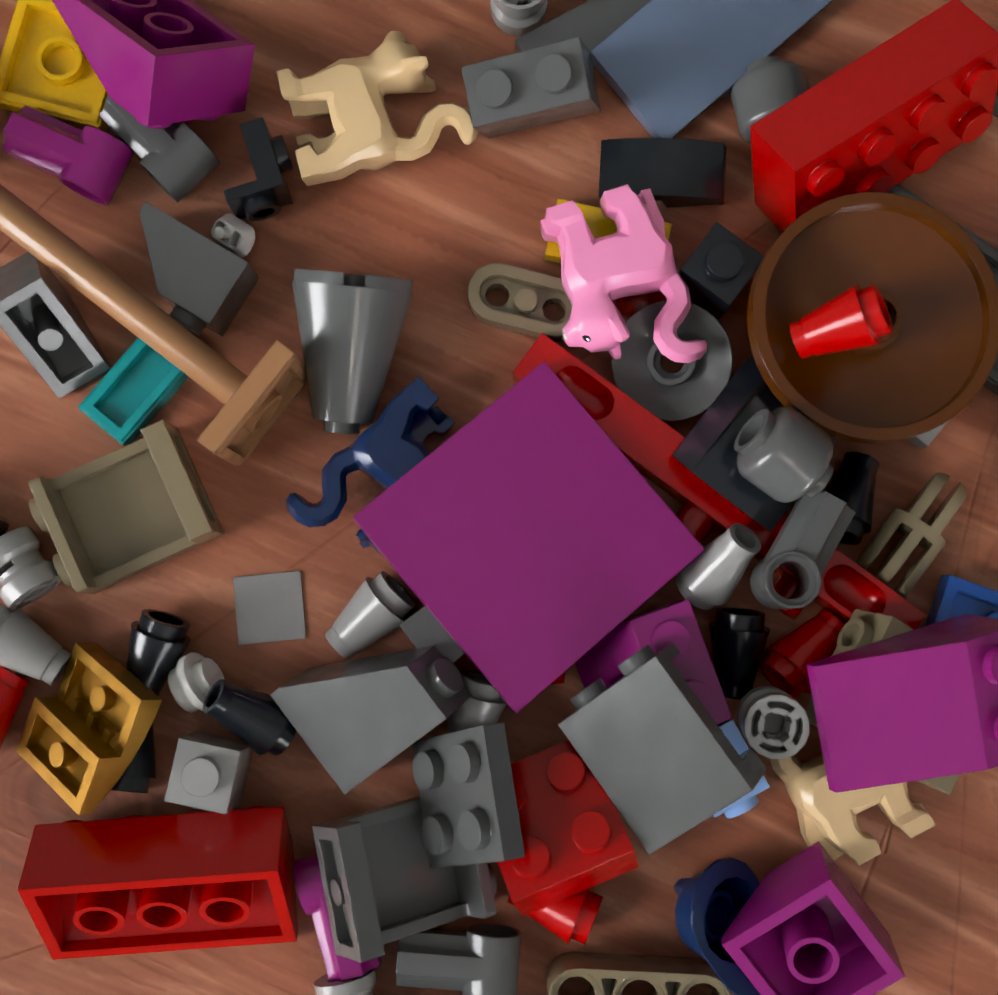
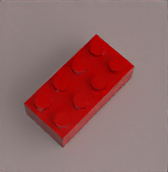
M951 0L752 124L750 132L755 205L783 233L797 218L819 204L840 196L855 193H888L890 188L914 173L921 174L930 169L941 156L963 142L970 143L979 138L992 121L998 87V32L960 0Z

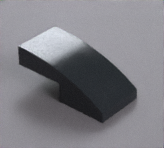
M675 138L601 140L598 197L601 199L604 191L628 184L637 195L641 190L650 188L655 201L661 200L667 208L724 204L727 147L724 143Z

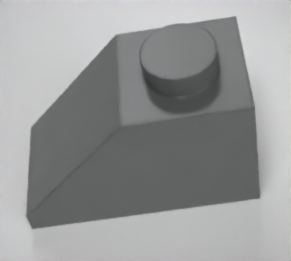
M145 202L139 213L157 291L173 307L169 315L198 335H201L204 328L207 327L223 337L259 277L247 261Z
M27 252L0 267V326L59 399L110 370L107 359L70 295L46 265Z

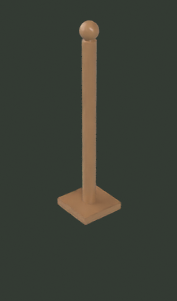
M0 184V230L222 402L224 406L198 437L197 441L213 454L235 466H241L307 384L305 367L295 353L276 340L247 376Z

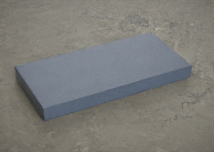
M651 0L590 52L592 65L652 138H673L732 88L735 82L746 73V68L750 63L769 56L833 0Z

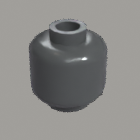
M777 56L762 57L747 66L746 73L735 82L731 91V100L739 132L744 141L751 144L750 126L810 89L802 66L791 61H781Z
M778 407L772 411L768 409L758 411L745 423L734 443V449L738 452L736 463L739 473L778 502L789 503L804 495L808 497L815 496L828 484L833 474V466L830 465L833 456V442L825 431L792 407Z

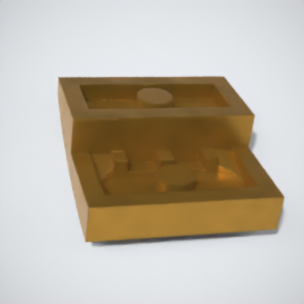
M75 642L57 696L34 698L16 751L78 815L90 814L107 796L132 762L155 719L162 699L97 643Z

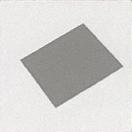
M301 571L233 577L238 645L306 638Z

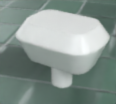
M230 213L224 214L216 220L211 230V235L216 244L240 258L248 255L255 242L253 227Z

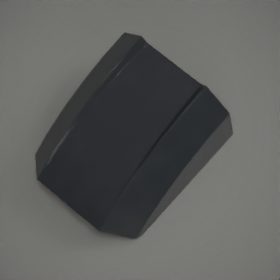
M746 359L672 456L751 519L772 531L794 501L789 503L778 502L745 479L737 468L738 452L734 449V443L742 427L755 413L762 409L772 411L784 406L763 380L755 360ZM829 435L834 447V445L838 441V438Z

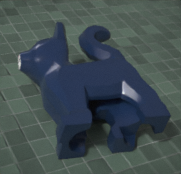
M420 377L415 379L389 402L377 422L366 429L349 447L334 453L323 467V497L321 501L310 503L297 493L289 494L286 504L291 516L297 522L307 527L325 526L337 519L347 501L346 476L357 470L365 472L384 489L394 484L431 454L423 445L425 439L432 434L443 436L455 424L451 417L444 414L438 407L432 408L438 402L439 397ZM360 529L356 534L360 545L363 548L371 545L380 553Z

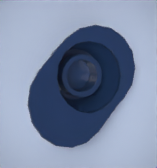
M728 857L716 860L703 873H699L692 878H681L674 884V890L678 895L675 907V925L679 937L692 952L708 962L724 986L734 995H761L724 949L721 942V937L760 884L756 875L745 862Z

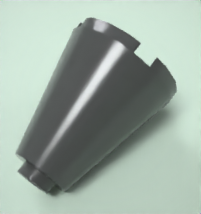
M294 269L292 287L312 417L325 421L324 431L341 434H360L361 424L373 423L413 296L412 280L375 275L345 274V272Z

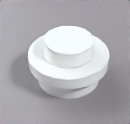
M190 652L181 657L177 662V666L169 672L168 684L176 702L184 710L193 713L198 710L203 711V704L208 692L218 680H224V676L219 666L212 659L204 658L195 652Z

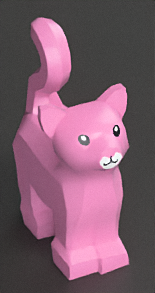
M628 184L604 191L599 201L601 210L605 217L615 221L617 233L596 239L593 237L582 211L573 200L546 208L545 219L541 220V234L544 241L557 242L559 246L562 286L572 305L570 319L562 328L563 339L568 347H584L591 353L609 351L614 360L621 359V342L626 341L630 337V332L624 318L612 300L661 291L665 295L667 302L654 320L653 340L659 351L670 360L680 363H690L703 357L707 352V342L705 340L685 341L681 340L677 335V328L685 320L691 308L688 286L677 271L672 245L665 238L664 219L650 188L641 190L638 195L631 190Z

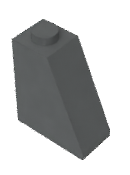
M435 646L311 667L277 688L270 696L342 792L346 794L446 720L472 694L463 684L462 676L456 666L443 658Z

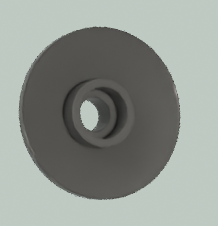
M661 301L642 308L627 320L626 326L630 332V337L626 341L621 342V359L614 360L612 357V372L618 389L656 417L666 421L683 420L696 416L708 409L727 385L732 369V350L728 336L716 318L708 311L691 303V308L685 320L677 328V335L681 340L685 341L705 340L707 342V352L699 360L684 363L683 367L676 373L666 372L661 365L663 354H661L653 340L654 320L667 302Z

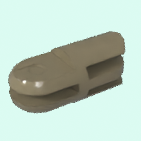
M936 473L932 476L906 511L894 508L856 560V563L866 570L882 551L896 530L900 532L902 537L874 575L881 582L887 584L898 572L917 545L923 547L922 552L894 589L896 593L905 599L946 544V540L940 534L967 497L966 488L959 482L943 500L929 521L925 523L921 520L924 513L950 478V475L946 473Z

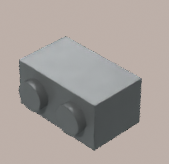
M579 36L461 67L473 128L488 138L601 111L591 54Z

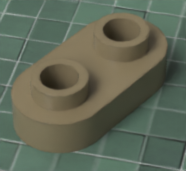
M491 263L478 269L468 285L469 307L473 315L482 323L536 338L543 333L553 341L564 340L562 328L570 319L572 305L562 286V278L503 263ZM492 290H502L507 294L508 301L502 306H492L486 300V296ZM549 304H557L562 307L565 316L559 321H550L544 316L543 309Z

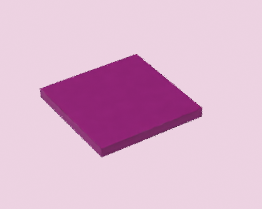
M545 362L531 371L353 516L354 522L514 713H518L705 550Z

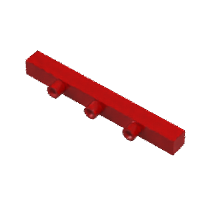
M541 333L514 369L513 380L518 383L541 363L545 362L637 471L683 504V507L676 516L699 543L703 541L712 527L723 534L732 524L738 523L748 527L756 534L760 540L761 549L754 558L759 561L764 559L789 513L786 512L772 531L751 519L672 456L685 439L684 436L552 339ZM835 549L821 575L820 590L813 600L826 611L835 615L844 624L849 621L856 609L893 616L914 630L918 628L926 616L924 612L838 549ZM780 564L774 570L780 578L773 587L780 596L788 598L796 589V576L788 566ZM804 607L777 610L795 620Z

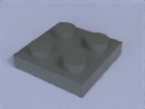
M504 723L481 725L418 740L413 743L414 760L412 772L419 789L423 817L421 837L428 853L429 867L437 868L500 862L525 857Z

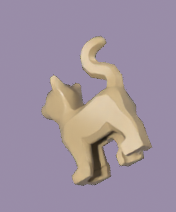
M399 31L389 32L383 43L369 56L339 59L328 67L306 77L298 78L289 68L276 71L282 97L284 100H289L294 118L311 119L316 116L330 114L335 131L328 137L317 139L311 133L296 137L299 149L295 150L301 178L307 186L341 180L359 169L377 171L396 161H414L431 152L439 138L441 129L448 125L456 128L460 139L466 145L476 140L478 131L473 128L469 108L451 102L439 103L425 113L414 136L401 137L395 132L386 111L383 96L386 94L426 93L436 90L435 81L425 73V69L429 66L428 58L420 56L416 46L410 44L406 36Z
M794 755L785 759H770L773 770L785 783L786 790L796 807L800 832L807 846L810 847L819 841L834 861L845 854L856 864L861 865L881 854L876 839L868 832L861 831L856 820L858 813L876 804L887 819L910 838L935 826L933 818L923 805L909 799L907 782L836 793L829 790L823 755L802 763Z

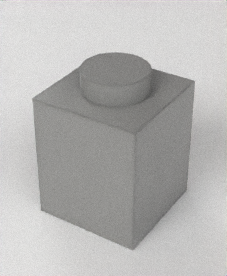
M198 731L180 737L164 801L222 814L229 813L242 802L253 750L240 740Z

